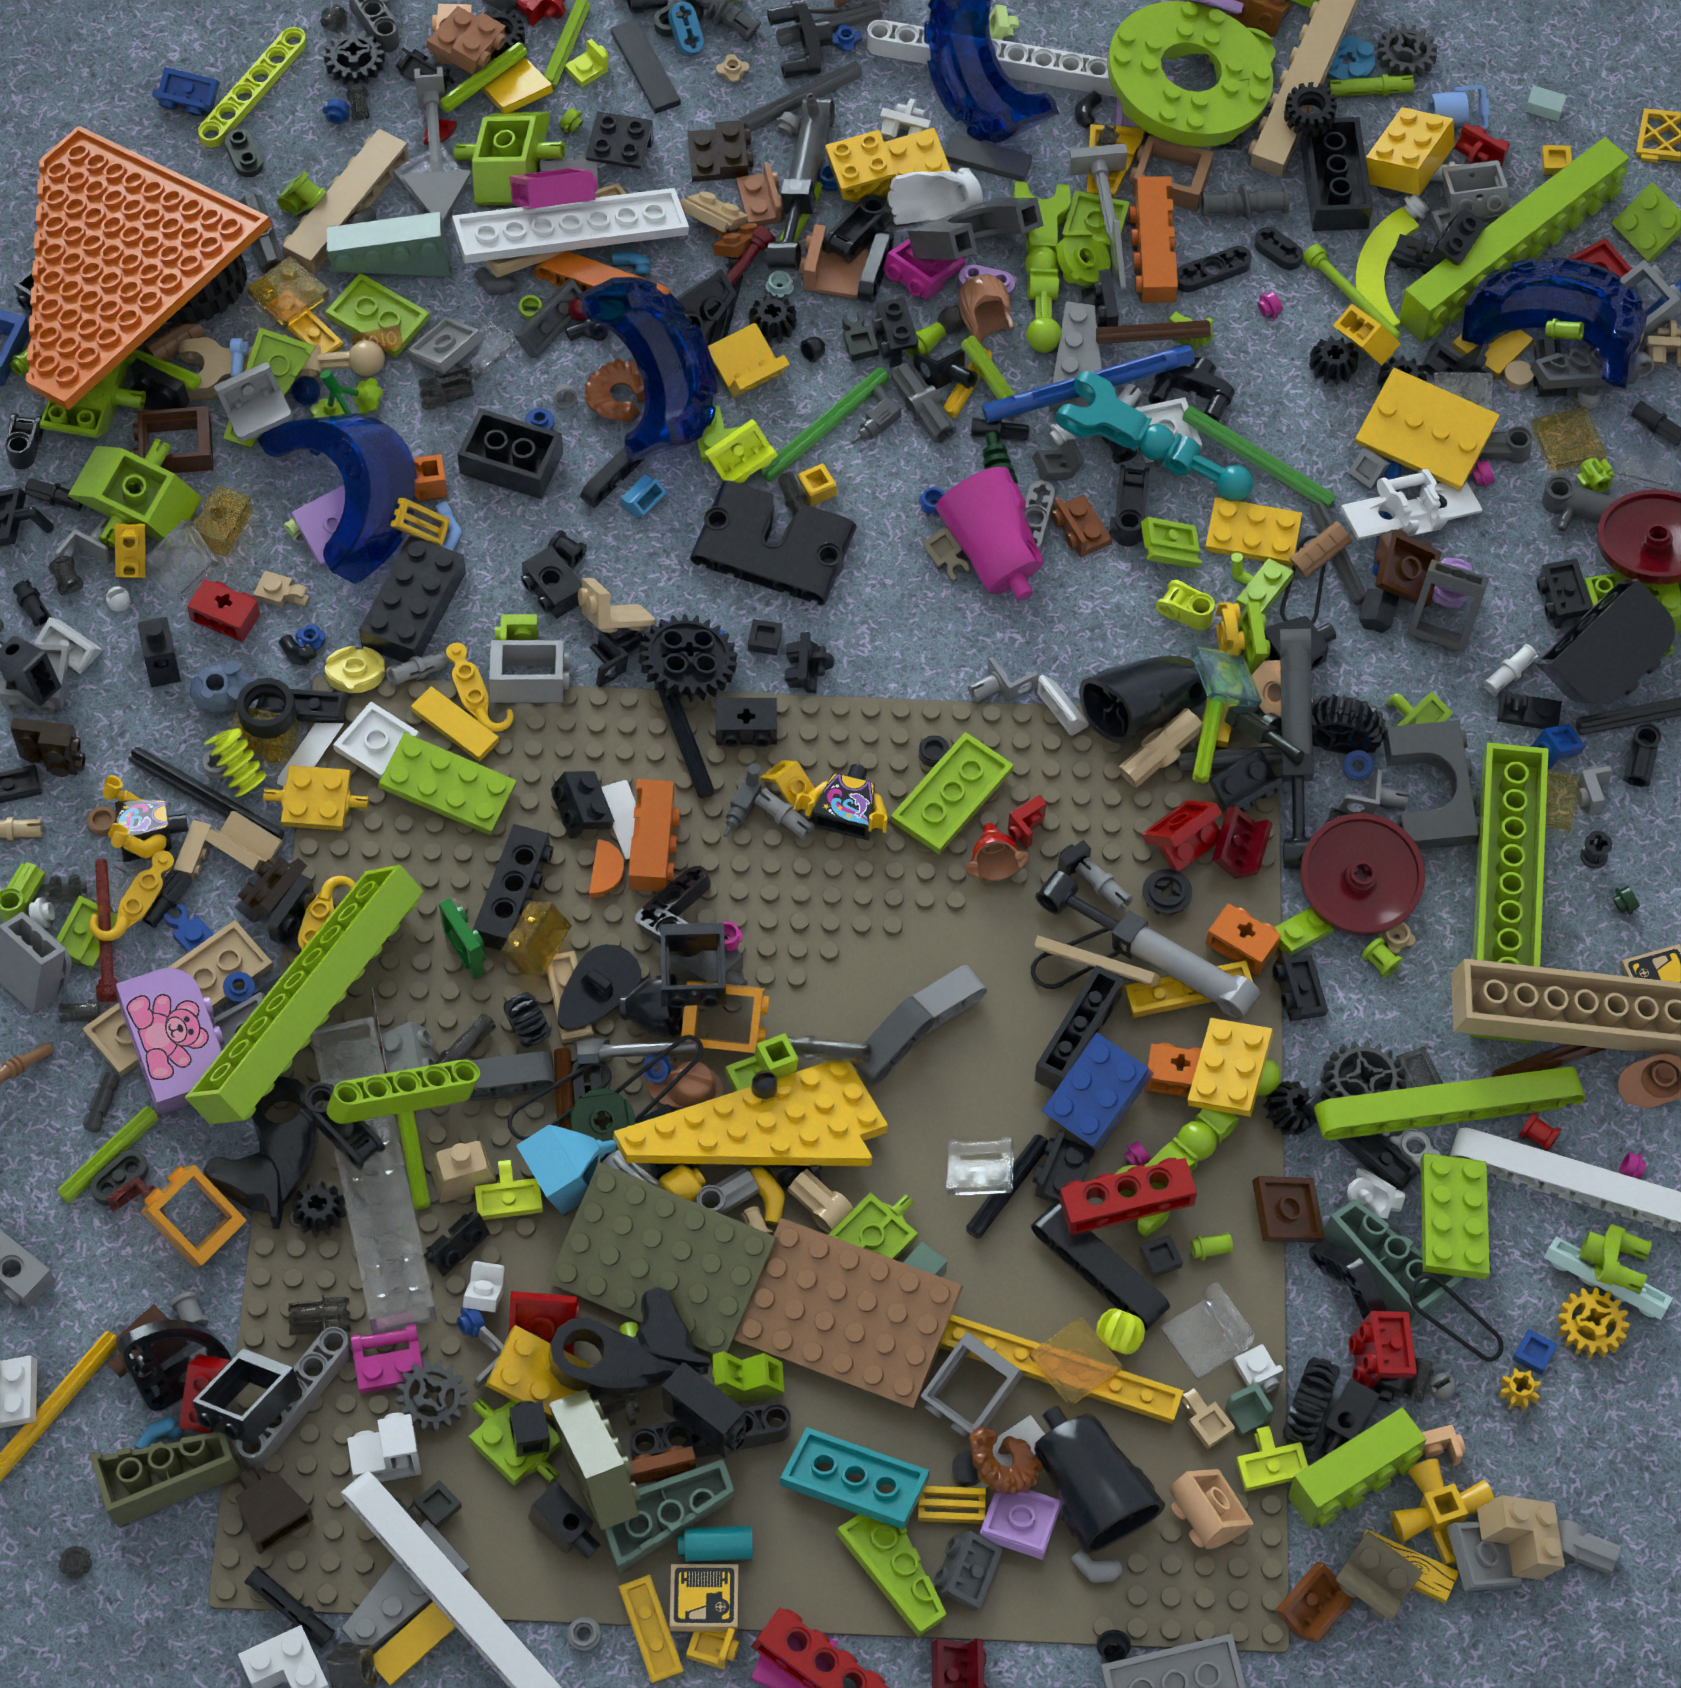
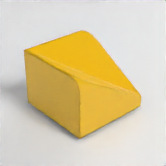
M823 463L797 474V478L810 506H814L837 495V484Z

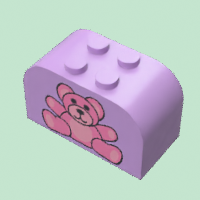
M175 968L159 969L116 983L117 1000L156 1113L159 1116L191 1105L185 1099V1096L224 1049L223 1044H225L220 1027H213L212 1025L214 1022V1011L209 997H202L200 988L192 976Z

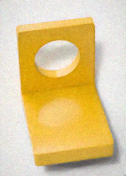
M781 760L760 776L763 782H774L786 802L791 803L793 806L798 794H808L814 789L798 761Z

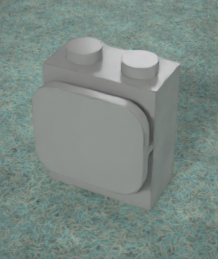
M21 912L0 925V984L32 1013H35L53 1002L58 996L59 988L68 984L72 961L63 945L38 923L31 920L24 912Z

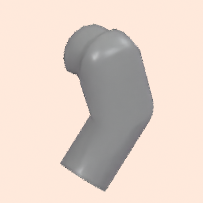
M1083 1549L1079 1550L1071 1558L1076 1567L1093 1583L1112 1582L1122 1573V1565L1118 1560L1094 1561Z

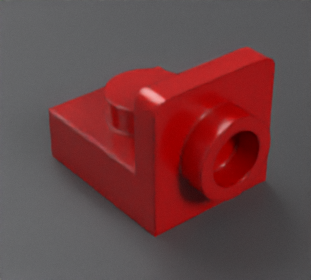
M1040 795L1020 806L1009 815L1008 833L1016 843L1020 842L1025 849L1032 844L1033 832L1030 829L1039 826L1045 818L1047 803Z

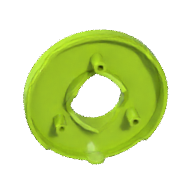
M1190 1L1160 2L1135 11L1119 25L1108 50L1107 70L1109 81L1121 103L1123 113L1146 132L1162 140L1179 145L1209 147L1231 142L1260 118L1268 104L1273 89V71L1270 60L1263 46L1251 31L1219 9ZM1190 54H1208L1209 61L1214 64L1217 77L1216 85L1210 90L1201 92L1182 89L1174 85L1166 77L1162 70L1161 60L1166 58L1175 60Z

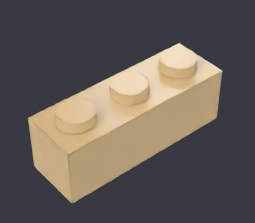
M196 820L192 821L173 868L174 873L182 871L192 881H194L196 876L200 875L202 865L200 864L202 859L206 860L208 855L207 847L209 842L205 840V837L209 830L212 829L211 824Z

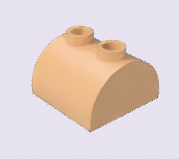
M1219 1469L1187 1471L1170 1488V1493L1175 1499L1171 1505L1172 1509L1179 1518H1187L1193 1528L1189 1532L1190 1538L1199 1547L1205 1546L1206 1549L1217 1548L1237 1538L1254 1525Z

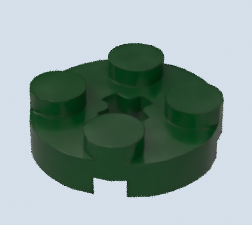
M606 1088L595 1089L587 1092L574 1103L570 1113V1129L593 1137L595 1140L609 1141L613 1140L614 1131L634 1125L635 1115L631 1104L621 1095L617 1094V1092ZM598 1112H603L604 1117H610V1123L605 1126L606 1130H600L599 1125L594 1124V1119L598 1118Z

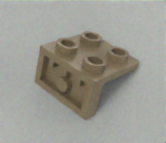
M1368 1531L1345 1561L1336 1581L1340 1583V1588L1347 1595L1353 1598L1359 1597L1367 1603L1368 1609L1379 1618L1386 1617L1392 1621L1403 1599L1421 1577L1423 1571Z

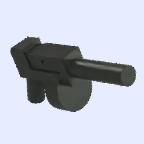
M1250 704L1247 707L1229 706L1225 718L1227 724L1232 727H1238L1240 731L1258 743L1273 745L1297 762L1304 758V751L1282 737L1280 716L1275 713H1268L1261 718L1257 715L1259 707L1256 704Z

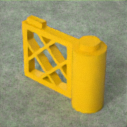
M1644 108L1636 149V156H1640L1641 161L1658 163V160L1681 162V152H1676L1672 148L1681 142V131L1676 127L1677 124L1681 123V112ZM1648 118L1661 120L1664 124L1654 130L1648 124ZM1670 129L1676 137L1666 142L1660 134ZM1653 138L1660 145L1656 149L1643 148L1644 143Z

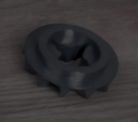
M1161 869L1151 873L1146 878L1143 884L1142 897H1144L1147 907L1153 908L1157 914L1162 912L1168 913L1171 916L1175 912H1183L1184 908L1190 903L1192 887L1189 880L1182 873L1172 869ZM1171 884L1173 896H1169L1164 901L1162 900L1161 891H1165Z

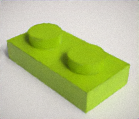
M1311 908L1274 927L1281 934L1279 948L1282 952H1288L1289 957L1320 941L1335 930L1322 921Z

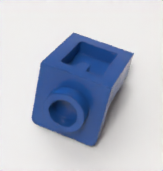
M1570 724L1544 729L1530 747L1549 748V770L1559 759L1579 755L1586 746Z

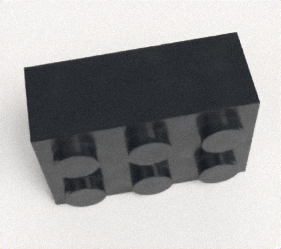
M479 408L457 454L459 472L465 476L542 499L563 455L562 433Z

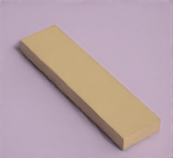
M1037 935L1034 944L1035 948L1043 952L1093 968L1097 965L1115 975L1153 987L1158 986L1161 978L1155 972Z

